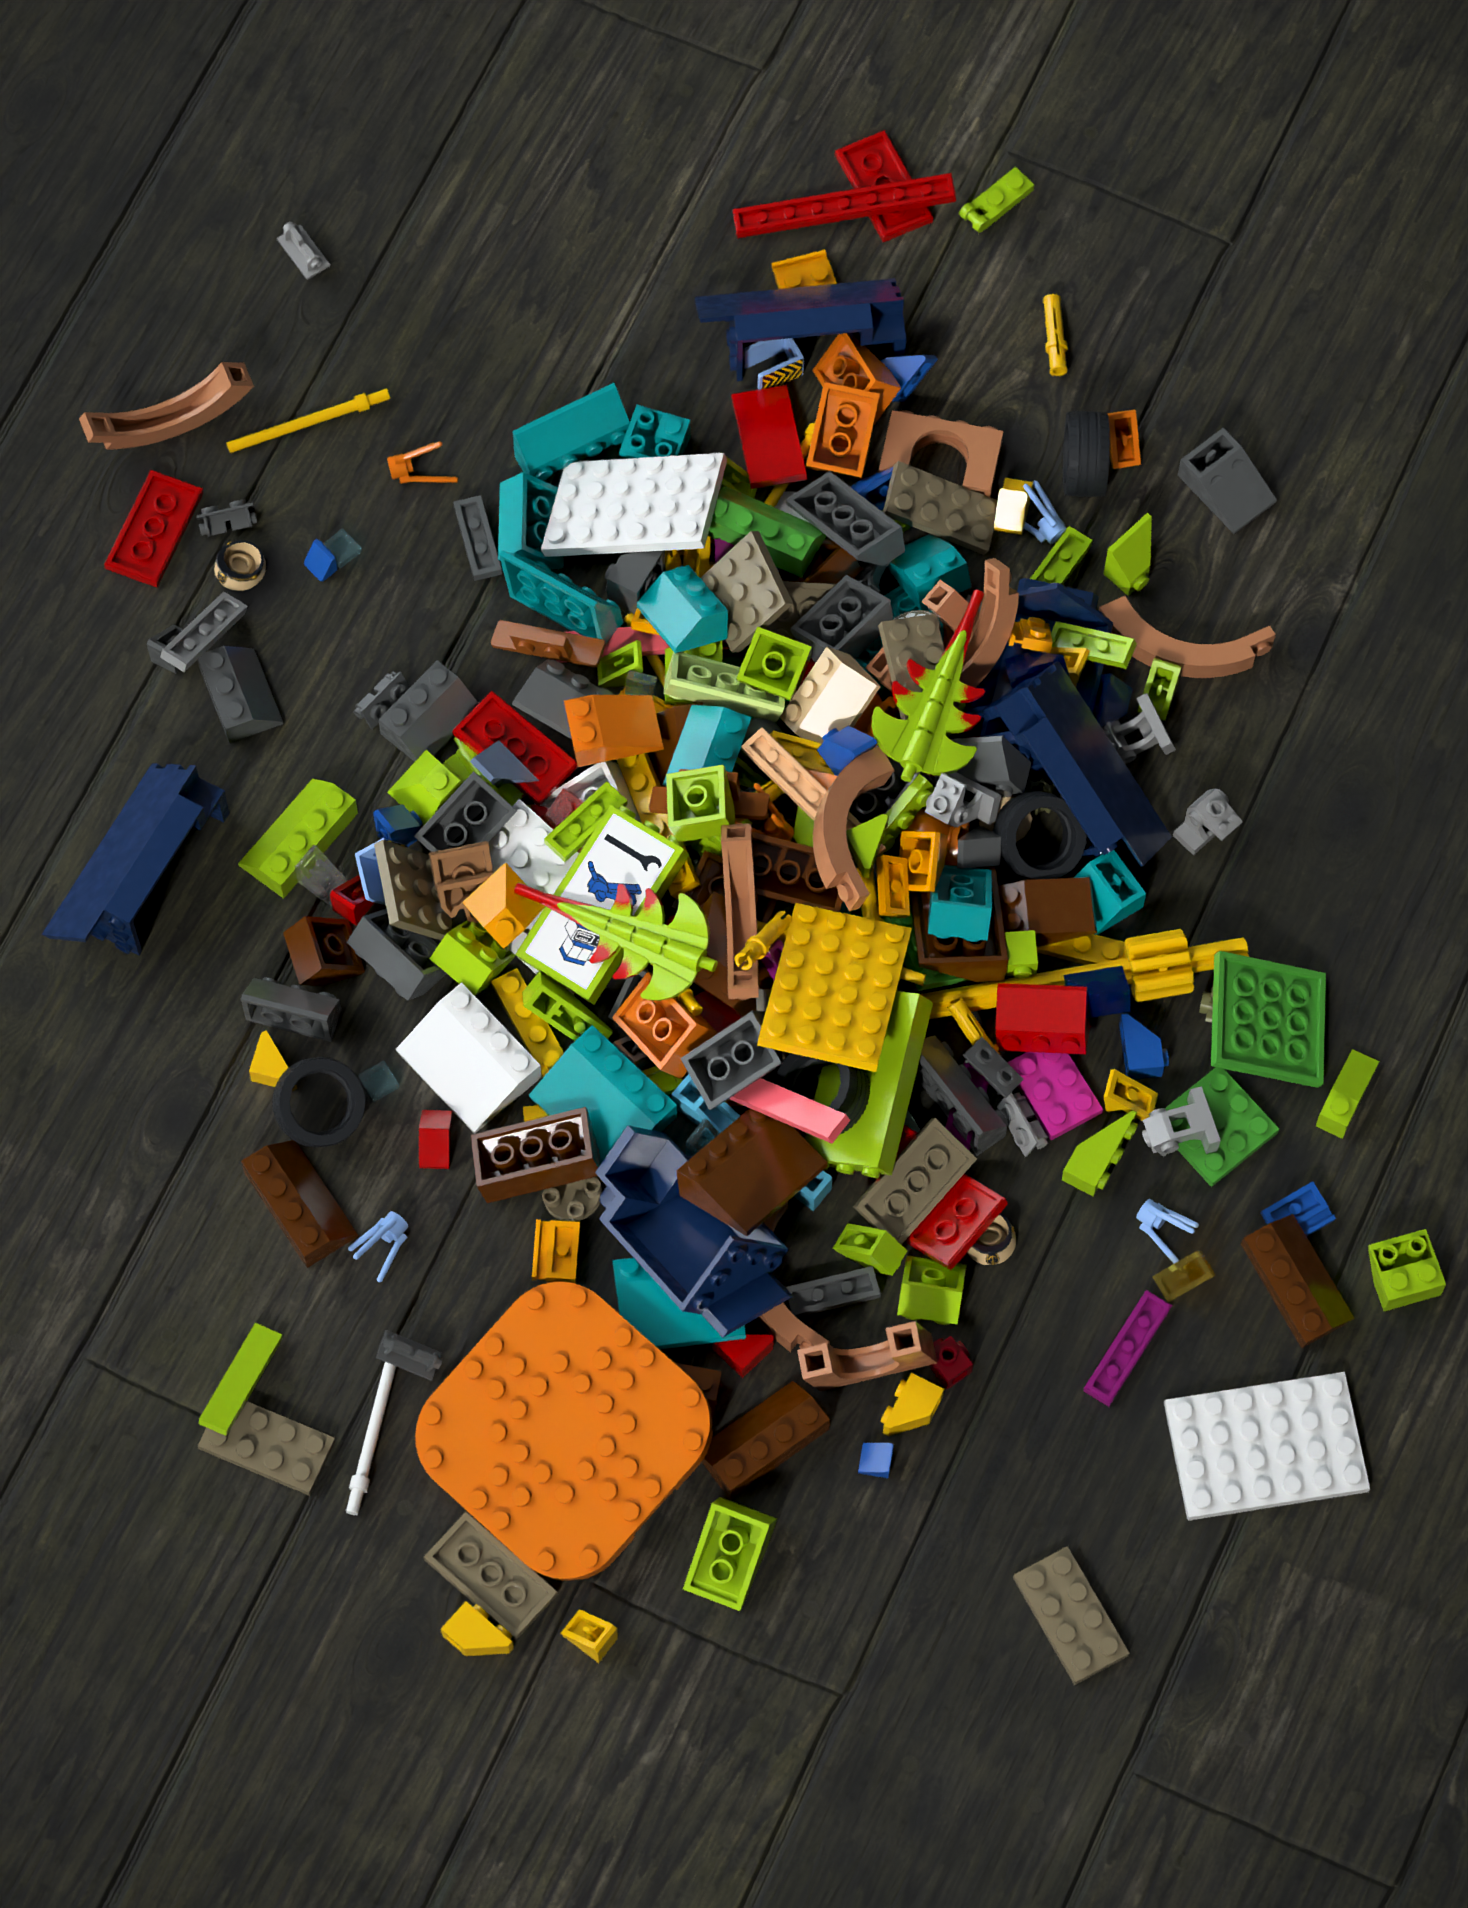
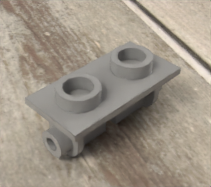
M288 222L283 226L284 234L278 237L277 240L307 280L330 267L329 262L301 225L298 226Z
M1011 1092L1007 1098L1004 1097L997 1108L1005 1116L1008 1122L1007 1126L1014 1137V1141L1020 1147L1024 1156H1028L1035 1147L1037 1149L1045 1147L1048 1144L1046 1140L1048 1136L1045 1134L1039 1121L1028 1122L1027 1120L1035 1114L1026 1097L1021 1096L1019 1092L1015 1094Z

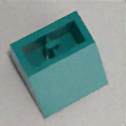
M1115 850L1106 855L1102 854L1090 861L1073 877H1090L1097 926V933L1095 935H1099L1144 906L1146 892Z

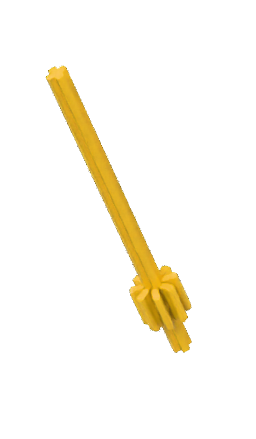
M1181 929L1127 938L1124 942L1125 958L1037 973L1024 979L1009 978L1005 979V981H992L923 993L921 995L933 1002L929 1019L951 1016L947 1008L961 998L964 999L971 1012L996 1008L998 983L1087 987V991L1131 984L1133 997L1137 1002L1192 993L1194 990V973L1213 970L1214 954L1223 951L1249 957L1246 940L1242 937L1188 947L1186 935Z

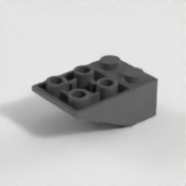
M1224 428L1220 429L1180 460L1178 476L1233 534L1277 501L1242 446Z

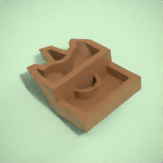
M487 841L430 852L433 880L441 908L451 918L457 915L459 909L464 908L468 922L478 923V920L465 907L462 901L494 873Z

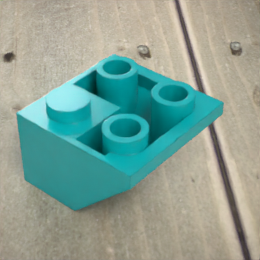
M636 405L619 455L627 458L684 455L691 436V420Z

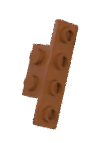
M503 620L498 621L491 640L493 648L591 667L599 666L606 646L603 639Z
M679 769V772L687 771L689 769ZM726 771L734 803L735 818L765 820L770 801L769 794L741 792L738 773ZM653 787L649 804V811L651 813L668 814L667 787Z

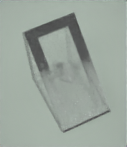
M313 845L295 866L298 883L330 906H332L330 899L331 891L348 881L316 845Z

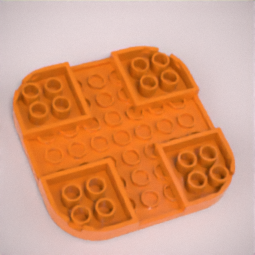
M550 1282L534 1287L521 1295L433 1392L420 1412L415 1440L419 1459L428 1475L522 1562L539 1574L560 1581L582 1580L600 1573L613 1563L635 1538V1533L658 1507L699 1466L707 1454L712 1440V1411L704 1392L694 1380L600 1296L579 1284Z

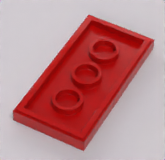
M885 130L835 150V156L853 189L912 179ZM928 207L869 216L883 243L933 222V216Z
M787 385L731 394L751 489L807 480Z
M150 470L104 564L105 569L158 588L202 498L203 488Z
M493 691L453 729V735L477 755L499 740L539 780L513 784L537 806H540L578 768L577 762Z

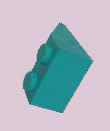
M928 534L905 545V552L893 559L887 566V569L920 610L928 608L921 601L939 580L945 582L958 593L971 587L967 562L953 545L932 534Z
M944 865L935 891L930 892L928 934H933L938 938L959 937L970 942L987 941L992 911V870L978 868L960 869L957 866Z

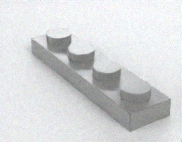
M223 592L162 649L160 658L185 672L245 615L247 605Z

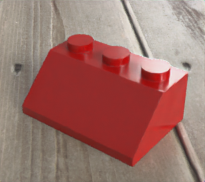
M998 983L996 1042L999 1050L997 1051L1064 1054L1087 1053L1090 1032L1087 987Z

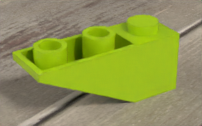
M1132 1110L1077 1145L1063 1170L1061 1180L1091 1196L1095 1195L1098 1188L1103 1190L1111 1176L1107 1172L1112 1163L1117 1165L1125 1149L1121 1148V1145L1125 1138L1131 1140L1138 1127V1124L1134 1123L1137 1112Z

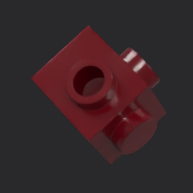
M952 1336L944 1341L942 1338H939L933 1342L937 1363L928 1366L948 1390L972 1373L973 1363L968 1358L970 1354L961 1341L956 1343Z

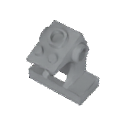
M1147 693L1136 698L1142 709V712L1136 718L1122 725L1119 721L1107 722L1103 728V731L1125 764L1133 761L1136 758V754L1158 743L1165 755L1176 750ZM1140 729L1144 739L1128 745L1124 736Z
M957 772L948 775L941 773L933 793L929 795L926 801L925 813L954 827H959L977 818L987 824H991L996 821L1001 795ZM966 790L976 794L971 802L964 799Z
M1209 789L1187 808L1185 821L1174 831L1173 836L1188 851L1195 855L1213 837L1217 836L1223 841L1243 821L1228 804L1229 799L1220 789ZM1203 826L1209 829L1207 833H1205Z
M1202 1086L1190 1089L1187 1098L1188 1105L1167 1111L1165 1108L1156 1109L1149 1113V1118L1143 1120L1146 1130H1143L1142 1134L1147 1146L1152 1148L1153 1153L1158 1152L1164 1157L1166 1154L1178 1150V1143L1194 1139L1201 1140L1206 1154L1218 1150L1221 1140ZM1187 1118L1190 1128L1174 1132L1171 1121Z

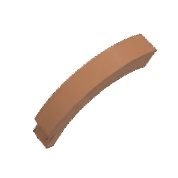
M221 362L200 383L170 400L128 412H84L79 420L90 443H104L106 449L139 447L172 438L207 423L236 404L254 385L245 363Z
M996 558L985 560L984 597L978 619L971 633L960 677L962 683L975 688L988 675L1002 654L1010 637L1018 608L1019 593L1009 586L1011 583L1010 568Z
M1126 596L1099 607V611L1103 613V616L1113 622L1112 634L1134 638L1137 645L1132 656L1150 667L1154 658L1182 666L1180 676L1223 677L1253 668L1255 655L1262 656L1269 652L1273 647L1275 633L1271 626H1267L1245 637L1226 643H1188L1169 637L1150 626L1137 614Z
M880 747L861 754L839 773L822 798L814 820L813 850L820 877L826 889L837 887L839 897L845 902L849 911L859 909L870 893L860 877L848 849L846 837L847 817L854 800L869 790L883 786L894 772L886 754L881 751Z
M751 823L721 825L727 927L728 999L746 1000L759 997V959L748 970L741 969L746 961L739 967L735 963V956L745 947L747 940L751 936L758 934Z
M788 1201L764 1221L772 1232H774L778 1221L788 1209ZM784 1303L758 1317L765 1329L789 1352L793 1350L797 1343L800 1344V1349L823 1343L830 1345V1341L801 1322Z

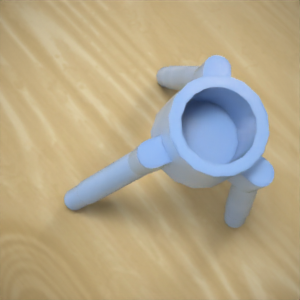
M1034 481L1033 485L1044 505L1030 486L1024 484L1023 488L1044 516L1037 524L1040 527L1039 531L1026 522L1024 529L1036 536L1041 543L1045 540L1050 544L1056 542L1067 529L1064 522L1059 518L1038 481Z
M1148 1199L1136 1216L1142 1222L1139 1228L1153 1239L1179 1270L1183 1271L1185 1269L1184 1265L1152 1228L1159 1229L1167 1221L1193 1234L1195 1232L1194 1228H1198L1199 1224L1167 1209L1160 1203H1155Z
M390 1211L385 1218H381L375 1226L348 1247V1250L353 1251L368 1240L353 1255L354 1259H359L380 1238L388 1243L394 1240L395 1243L377 1277V1281L382 1282L401 1244L407 1239L404 1231L408 1228V1224L400 1215Z

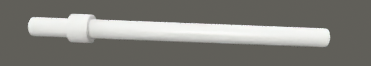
M385 1362L356 1475L352 1476L349 1486L351 1494L346 1513L351 1515H358L363 1493H367L370 1482L368 1474L396 1366Z

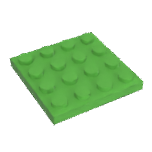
M1223 951L1214 954L1211 1066L1316 1088L1323 1085L1326 973Z

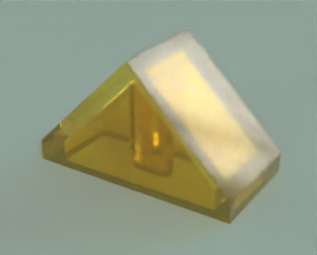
M1198 1249L1152 1277L1167 1302H1170L1214 1277L1216 1274L1202 1251Z

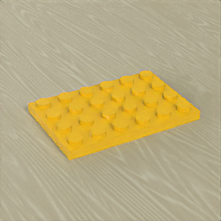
M795 903L792 922L789 924L757 1046L876 1072L912 928Z

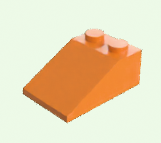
M852 333L838 334L813 369L822 387L824 382L880 394L874 425L901 389L891 371L865 345L861 346V342Z
M824 382L806 463L807 469L824 473L830 471L834 475L857 480L863 478L880 394Z
M588 695L564 700L578 767L664 749L652 695Z
M647 972L612 1018L661 1071L682 1079L687 1070L680 1058L715 1036L717 1032L700 1014L697 1016L692 1015L687 1007L676 998L662 1001L642 998L640 995L649 985L653 975Z

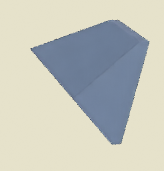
M499 740L470 761L498 789L504 784L539 781Z

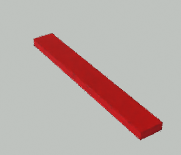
M952 173L737 208L733 209L737 238L952 203L956 202V194Z

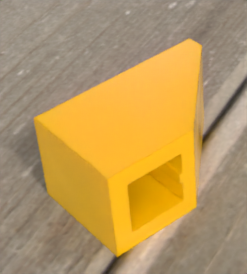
M913 1373L910 1374L907 1381L902 1379L894 1395L898 1397L894 1407L888 1405L882 1416L881 1422L884 1423L883 1434L891 1436L929 1424L943 1399L944 1389Z
M466 1601L441 1628L442 1636L465 1656L507 1654L513 1650V1643L510 1640L512 1638L511 1633L502 1625L498 1624L495 1627L488 1621V1613L478 1604L472 1607Z

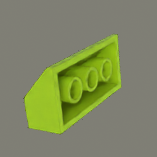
M312 779L242 858L238 865L284 899L358 814L356 799L334 783Z

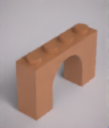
M892 410L879 472L894 467V464L898 461L911 466L914 455L926 445L933 443L948 444L960 451L966 460L967 468L963 487L991 497L1002 446L1003 431L997 430L992 426L979 427L970 425L965 421L953 422L942 420L934 415L926 417L916 415L907 410Z
M939 580L921 602L941 620L944 627L943 645L944 649H946L969 603L956 590L942 580ZM978 612L977 615H976L973 628H974L975 623H976V621H977V619H978L979 612ZM882 647L865 669L892 693V680L884 648Z
M914 1321L886 1328L888 1340L872 1346L856 1349H835L828 1343L798 1349L803 1380L819 1391H824L936 1364L937 1359L932 1334Z

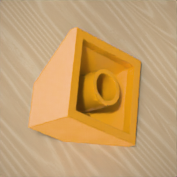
M901 832L899 857L907 858L909 891H935L947 855V835L941 832Z
M506 862L462 901L465 907L503 949L520 935L545 907L538 902L514 893V888L518 882L526 884Z

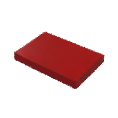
M964 1173L909 1235L906 1241L913 1248L952 1271L1008 1205V1202L1003 1196Z

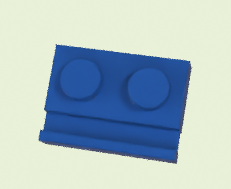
M1313 1181L1262 1210L1260 1213L1267 1224L1294 1214L1306 1236L1311 1235L1336 1219Z

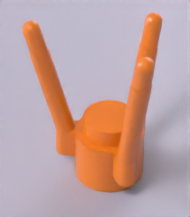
M440 441L405 454L387 457L392 480L399 478L401 484L408 482H458L457 477L409 476L410 472H414L411 458L441 447L442 442Z
M758 783L754 784V788L758 793H765ZM770 800L768 808L772 815L764 824L765 832L752 827L751 830L752 832L790 841L794 835V829L784 820L785 817ZM735 820V824H743Z

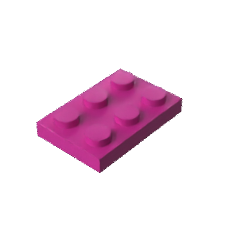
M1026 1052L1007 1062L1023 1078L1017 1087L1022 1095L1026 1097L1032 1111L1050 1140L1102 1114L1103 1108L1069 1054Z

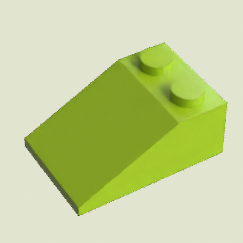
M721 1497L712 1502L683 1590L741 1611L767 1550L777 1519Z

